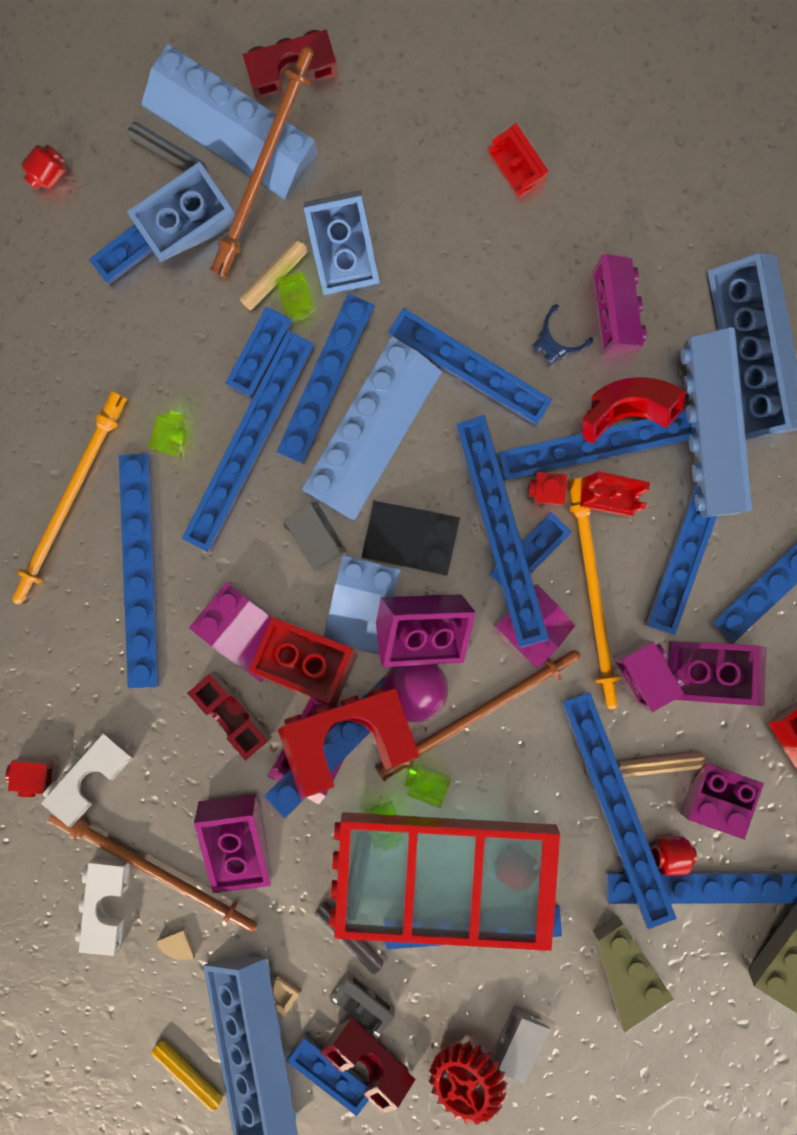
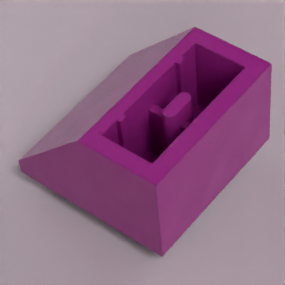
M706 763L689 786L680 814L692 822L745 840L764 783Z

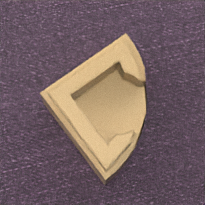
M185 928L161 937L156 941L159 949L170 958L189 960L195 957Z
M277 973L272 985V992L275 997V1008L283 1017H285L300 995L301 989Z

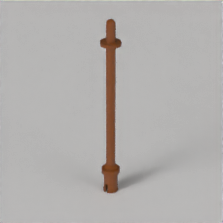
M305 46L301 50L293 72L285 69L284 74L290 78L229 233L218 241L220 247L210 270L217 274L221 263H224L220 272L221 276L228 277V272L235 255L241 251L238 241L300 86L301 84L309 85L311 82L304 78L313 56V49L309 46Z
M572 650L553 662L548 658L545 661L547 666L416 744L419 756L551 676H554L557 680L562 679L559 672L578 661L580 653L577 650ZM415 759L386 770L383 762L376 764L375 768L385 782L403 769H411Z
M50 815L48 823L70 834L69 838L73 840L84 838L224 917L222 926L225 927L227 922L231 921L249 932H254L257 929L256 921L235 910L238 902L234 901L231 906L222 903L89 828L86 818L81 817L72 827H68L61 820Z

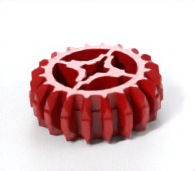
M470 1040L464 1044L461 1041L446 1045L434 1057L433 1064L429 1070L431 1075L428 1082L433 1085L431 1093L439 1097L437 1104H443L446 1107L445 1114L452 1112L455 1121L463 1118L466 1125L472 1121L478 1125L483 1121L487 1123L502 1109L507 1096L505 1091L507 1090L508 1083L503 1080L505 1071L498 1070L499 1061H493L490 1058L491 1051L487 1053L482 1052L481 1044L473 1048Z

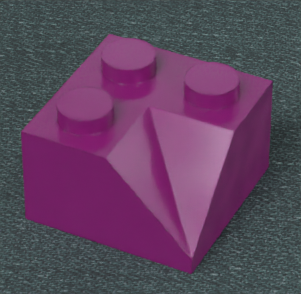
M535 584V590L550 640L520 648L509 610L493 626L533 667L538 669L559 648L575 625L559 605L538 584Z
M642 639L612 656L640 707L653 713L684 695L680 688L683 686V682L675 670L670 671L665 662L668 659V655L660 643L656 645L654 641Z

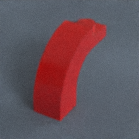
M648 377L626 378L607 384L592 395L591 409L586 412L582 419L583 439L593 444L612 423L630 416L650 419L667 429L683 412L686 391L672 383Z

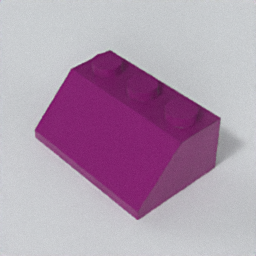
M610 254L601 255L592 271L604 356L637 352L644 346V342L647 341L646 326L641 325L640 314L643 313V301L641 296H637L636 285L639 284L638 268L633 267L632 258Z
M462 594L381 597L376 618L381 665L383 667L464 663L476 614L475 610Z

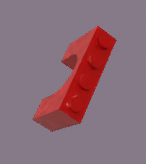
M385 686L369 691V697L359 700L357 695L340 701L342 705L340 707L331 709L330 705H325L312 710L313 716L302 719L301 714L283 720L285 725L278 729V733L301 800L335 787L324 756L323 744L326 733L337 722L353 721L367 728L374 737L385 770L420 757L396 688L386 691Z

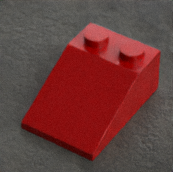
M272 617L248 671L323 705H330L334 709L352 670L357 654L353 648Z

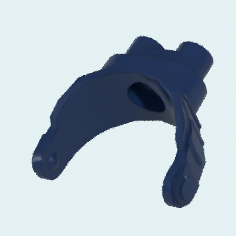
M554 304L549 309V313L543 322V328L537 335L538 340L532 345V348L537 353L543 352L545 354L544 359L550 365H553L558 359L562 360L569 354L581 352L593 343V338L590 337L581 346L566 347L553 339L550 335L548 321L551 315L557 312L558 304Z

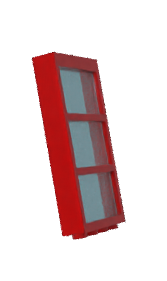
M342 812L341 822H335L334 840L340 842L339 851H333L332 869L338 870L337 880H332L331 898L336 899V909L330 908L329 927H335L334 939L552 951L560 848V832L557 824Z

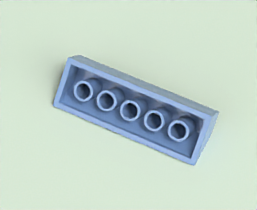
M169 44L166 45L151 68L141 102L144 108L249 177L253 173L276 115ZM286 121L261 185L286 200L318 153L315 140Z
M757 253L708 270L718 330L735 327L745 440L796 431L797 361L777 255Z
M735 327L690 337L681 348L682 364H686L687 376H684V390L686 394H689L690 405L686 409L688 423H692L693 435L689 437L690 451L695 454V464L692 465L693 481L697 482L698 494H695L696 511H700L701 518L737 515L752 511Z
M391 337L301 490L345 517L355 521L442 371L418 351Z
M244 956L204 964L233 1135H298L296 1114L293 1110L290 1093L291 1086L286 1071V1058L282 1048L281 1030L277 1020L275 997L272 992L270 968L267 964V958Z

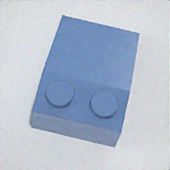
M200 161L127 211L160 262L217 236L230 227L235 218L234 211Z
M358 190L304 202L303 209L323 295L379 284L380 281L362 191Z
M343 555L324 637L350 648L379 655L376 618L380 598L394 596L400 569Z

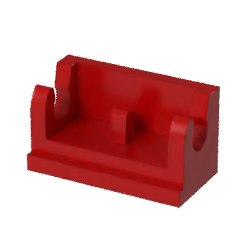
M517 123L491 141L493 144L488 147L487 151L518 198L546 181L549 171Z
M597 471L582 478L580 507L633 517L634 513L645 509L647 506L646 502H639L642 493L645 494L649 491L650 482Z

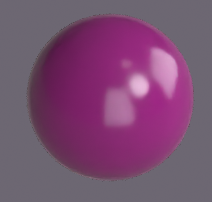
M437 664L391 667L383 681L386 691L396 688L407 722H424L433 718L442 710L447 700V679Z

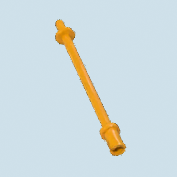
M110 391L100 414H96L94 419L97 420V427L26 570L18 569L16 572L22 578L12 598L15 604H21L25 600L33 582L41 584L42 579L37 576V573L107 432L113 428L116 429L118 425L116 421L128 400L127 398Z
M582 478L568 480L572 501L570 512H573L578 520L602 676L596 678L595 681L596 683H603L606 705L609 709L613 710L618 706L615 681L621 680V676L613 675L589 521L591 509L580 507Z

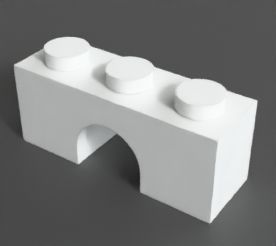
M104 734L100 738L94 736L84 747V750L87 751L79 761L75 758L65 768L63 772L66 776L58 784L54 781L43 793L45 799L41 804L68 827H72L92 805L81 792V783L84 777L92 772H101L109 780L113 781L132 759Z
M95 857L83 869L82 883H86L85 894L81 895L79 902V912L83 913L82 924H78L75 937L76 942H79L78 952L114 956L121 948L124 919L109 916L102 906L103 897H121L127 890L130 864L121 859Z

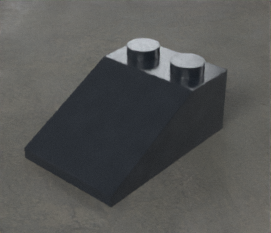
M374 501L361 558L448 576L460 517Z

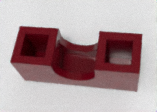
M327 29L322 31L311 30L305 33L304 36L295 39L283 38L274 45L267 47L256 46L247 53H243V59L255 99L283 91L280 75L287 66L296 65L301 50L305 46L313 49V56L307 69L310 83L338 75L337 62Z
M215 671L209 673L187 692L206 716L210 715L220 724L227 734L226 739L245 761L272 738Z
M352 1017L337 1026L320 1051L341 1073L355 1066L357 1061L363 1063L369 1072V1083L363 1095L383 1114L399 1108L416 1080L403 1063L394 1059L387 1052V1048L381 1042L376 1041L366 1031L362 1023L354 1020Z

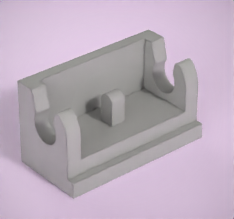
M516 1006L513 1007L490 1058L493 1061H499L498 1070L505 1071L504 1076L526 1084L551 1029L540 1022L541 1018Z

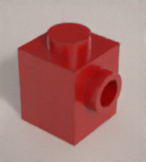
M537 472L534 475V479H529L528 497H532V504L560 507L564 505L567 474Z
M22 757L12 760L11 764L7 766L5 781L9 782L8 791L18 792L17 796L35 797L36 794H43L53 781L54 760Z

